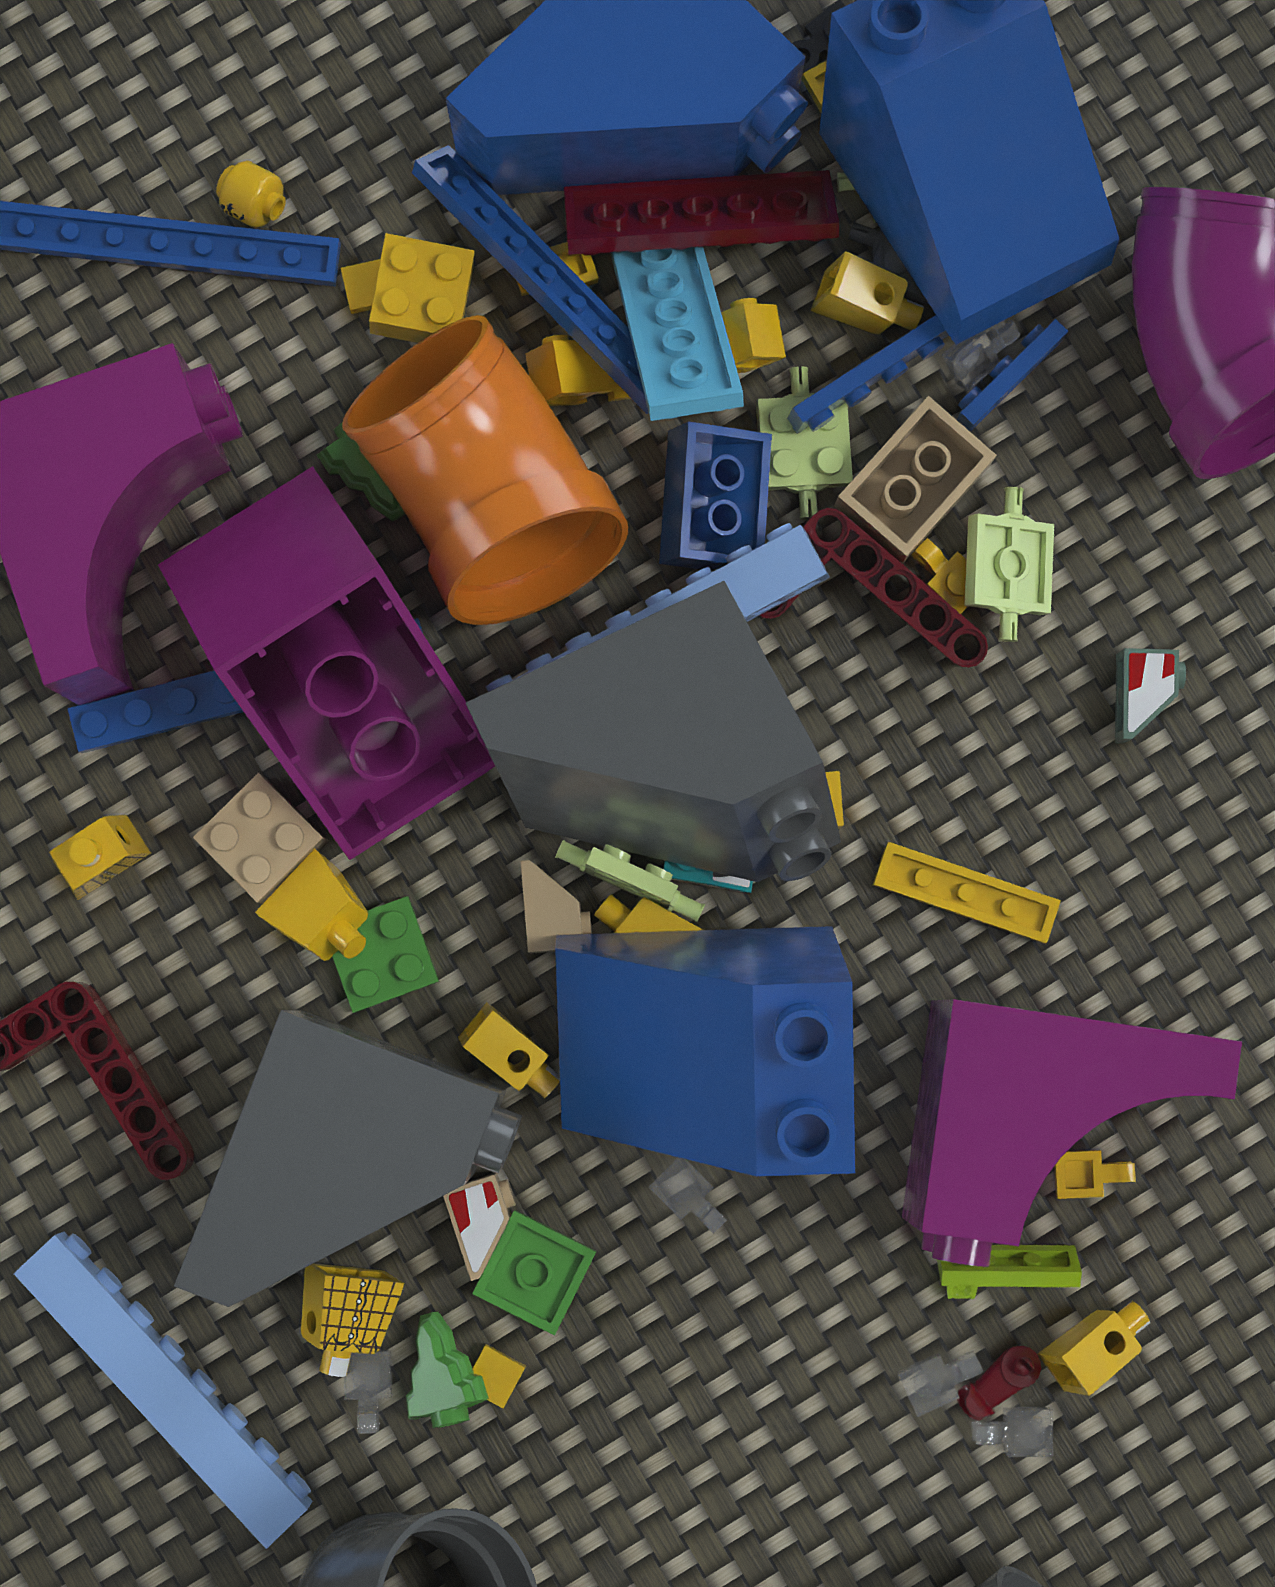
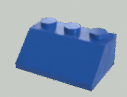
M690 421L668 431L659 564L695 569L706 567L719 569L728 564L726 557L732 552L747 545H750L753 551L765 544L772 434Z

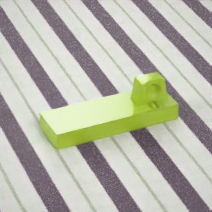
M992 1245L989 1267L958 1264L937 1259L941 1286H946L948 1299H975L978 1287L1081 1286L1082 1271L1075 1245Z

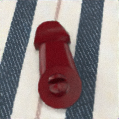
M1013 1346L1005 1350L974 1384L969 1382L957 1391L956 1399L963 1412L971 1419L980 1421L985 1417L995 1414L994 1407L1023 1388L1034 1384L1041 1372V1361L1037 1353L1026 1346Z

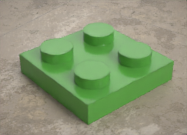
M409 896L368 910L367 920L357 929L366 938V945L360 954L348 959L337 951L332 956L352 1013L440 982Z
M514 1209L472 1294L555 1336L596 1254V1250Z

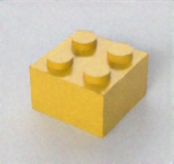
M385 233L369 319L370 334L419 343L443 327L463 319L473 271L475 250Z

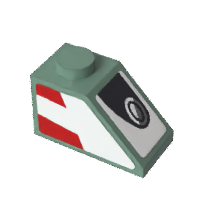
M1124 648L1116 654L1115 743L1124 744L1133 739L1179 695V689H1184L1186 666L1185 662H1179V650Z

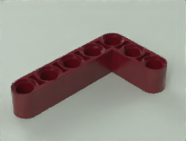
M833 508L822 509L816 512L803 526L824 566L830 559L836 562L950 661L961 667L970 668L977 666L984 660L988 651V643L983 633L845 514ZM826 515L837 518L841 525L839 537L832 542L821 540L815 530L818 520ZM859 545H867L875 554L874 565L869 570L863 572L856 570L850 561L851 552ZM896 574L904 576L910 586L907 596L898 601L891 600L885 593L886 581ZM800 594L783 602L777 609L767 611L759 616L769 619L779 617ZM929 604L938 605L944 615L941 625L933 630L923 628L919 620L922 608ZM962 634H971L977 640V651L971 658L960 659L955 654L954 642Z
M84 982L61 983L0 1021V1041L5 1047V1056L0 1062V1072L12 1069L65 1035L148 1171L154 1177L161 1180H170L185 1174L191 1168L194 1162V1151L191 1144L98 993L91 985ZM74 989L78 990L84 998V1006L76 1015L70 1014L64 1005L66 995ZM33 1014L39 1015L45 1024L43 1034L36 1040L32 1039L26 1032V1022ZM96 1028L102 1029L108 1037V1045L100 1054L93 1052L88 1044V1037ZM119 1067L126 1068L132 1076V1084L124 1093L117 1091L112 1083V1075ZM142 1106L150 1107L156 1115V1124L149 1132L140 1129L136 1123V1114ZM166 1145L175 1147L180 1153V1164L175 1170L166 1169L160 1162V1152Z

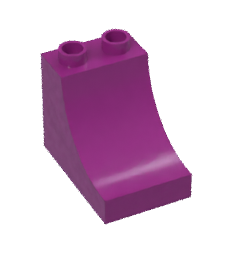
M173 343L0 401V555L43 685L77 705L106 699L134 690L124 656L122 618L127 586L135 562L149 536L176 504L206 482L231 471L222 444L243 437L229 393L225 385L220 386L211 363L190 369Z
M313 466L158 564L214 671L349 860L496 767L469 712L465 699L379 563Z
M955 999L931 1000L902 1218L923 1232L921 1249L932 1252V1258L958 1264L989 1267L992 1243L1019 1246L1026 1217L1045 1178L1059 1159L1093 1128L1116 1114L1160 1099L1181 1096H1213L1235 1099L1242 1041Z

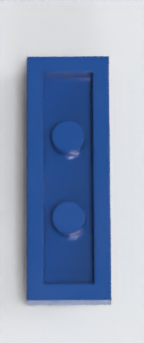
M1057 319L1046 329L1038 324L1020 343L1025 349L1014 360L1007 355L989 373L994 380L983 391L978 386H975L959 402L958 406L962 411L957 421L971 432L1063 341L1068 330Z

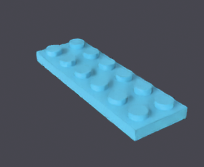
M703 246L689 247L683 250L669 248L644 250L636 253L628 251L610 252L650 420L671 419L680 416L744 407L742 386Z

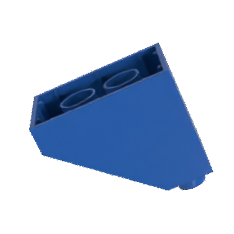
M545 0L446 98L455 150L498 196L564 192L565 186L738 176L752 161L764 173H768L790 153L802 135V132L794 124L808 105V101L799 94L806 56L746 0Z
M857 0L831 14L819 134L955 345L1111 266L1119 242V235L1050 15L1043 0Z
M832 926L556 935L555 955L562 1129L752 1176L855 1173L852 979Z

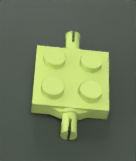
M801 366L800 370L799 367L789 369L792 394L783 398L758 399L756 402L758 432L772 434L768 491L786 490L799 494L800 520H807L808 517L810 519L818 512L816 493L830 487H847L853 480L848 406L846 403L832 410L835 417L814 432L807 427L796 434L793 426L787 419L793 407L814 394L809 393L808 367Z
M1005 487L1004 514L993 516L978 513L968 516L965 606L986 608L1000 614L998 641L1017 642L1018 615L1025 613L1045 615L1051 613L1054 524L1035 522L1031 518L1022 515L1024 488Z
M565 840L562 841L555 858L580 868V871H585L640 898L646 897L664 907L667 911L672 912L673 910L698 922L705 904L680 894L681 891L677 890L678 885L670 882L673 875L666 870L652 864H647L645 870L629 863L631 856L628 853L607 844L603 851L593 847L592 851H586L565 842Z

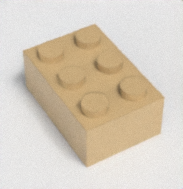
M928 396L842 491L834 507L845 514L903 564L990 467L997 455Z

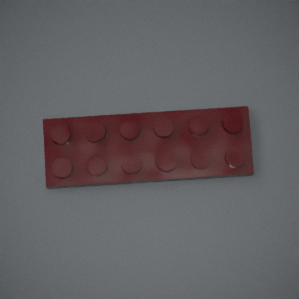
M830 170L564 187L568 255H596L598 253L621 251L636 253L653 249L672 248L683 250L689 247L717 245L728 247L734 244H774L780 241H820L827 238H839V218Z

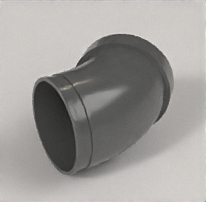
M452 1508L416 1515L398 1512H379L364 1515L345 1523L327 1536L318 1546L307 1563L297 1586L383 1587L386 1574L395 1554L410 1535L421 1538L441 1550L456 1567L465 1587H537V1584L523 1551L506 1530L498 1523L478 1512Z

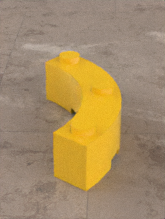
M743 298L731 302L730 309L721 312L738 373L749 372L786 358L777 305L757 304L756 298ZM568 335L546 337L542 339L541 346L525 353L529 377L549 406L579 405L587 402V397L605 393L608 395L609 402L631 399L575 340H569Z

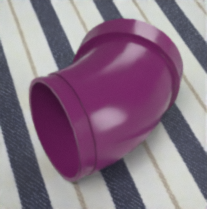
M1145 187L1141 191L1140 199H1142L1140 216H1137L1132 259V285L1137 334L1146 368L1159 400L1172 421L1169 437L1194 475L1200 479L1226 476L1247 468L1275 453V199L1201 189Z

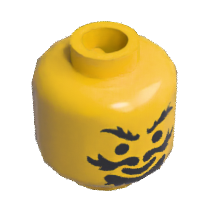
M250 161L239 162L235 166L227 167L217 183L216 193L219 197L222 211L253 228L265 226L269 221L278 219L284 210L286 199L283 196V184L280 177Z

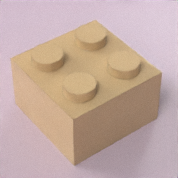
M257 773L193 837L257 903L261 904L272 895L314 848L319 851L329 841L260 773Z

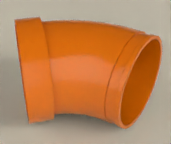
M481 315L470 316L453 322L426 337L402 354L359 394L348 409L342 422L343 431L358 444L360 452L391 491L430 553L428 570L449 613L458 621L473 625H489L515 620L545 609L568 597L589 583L613 561L623 547L628 535V522L605 479L599 474L588 470L570 437L539 389L505 342L493 332V326L487 318Z

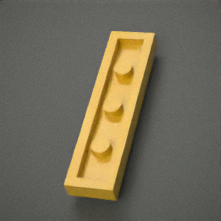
M887 842L872 886L1042 944H1047L1061 902L1059 899L891 842Z

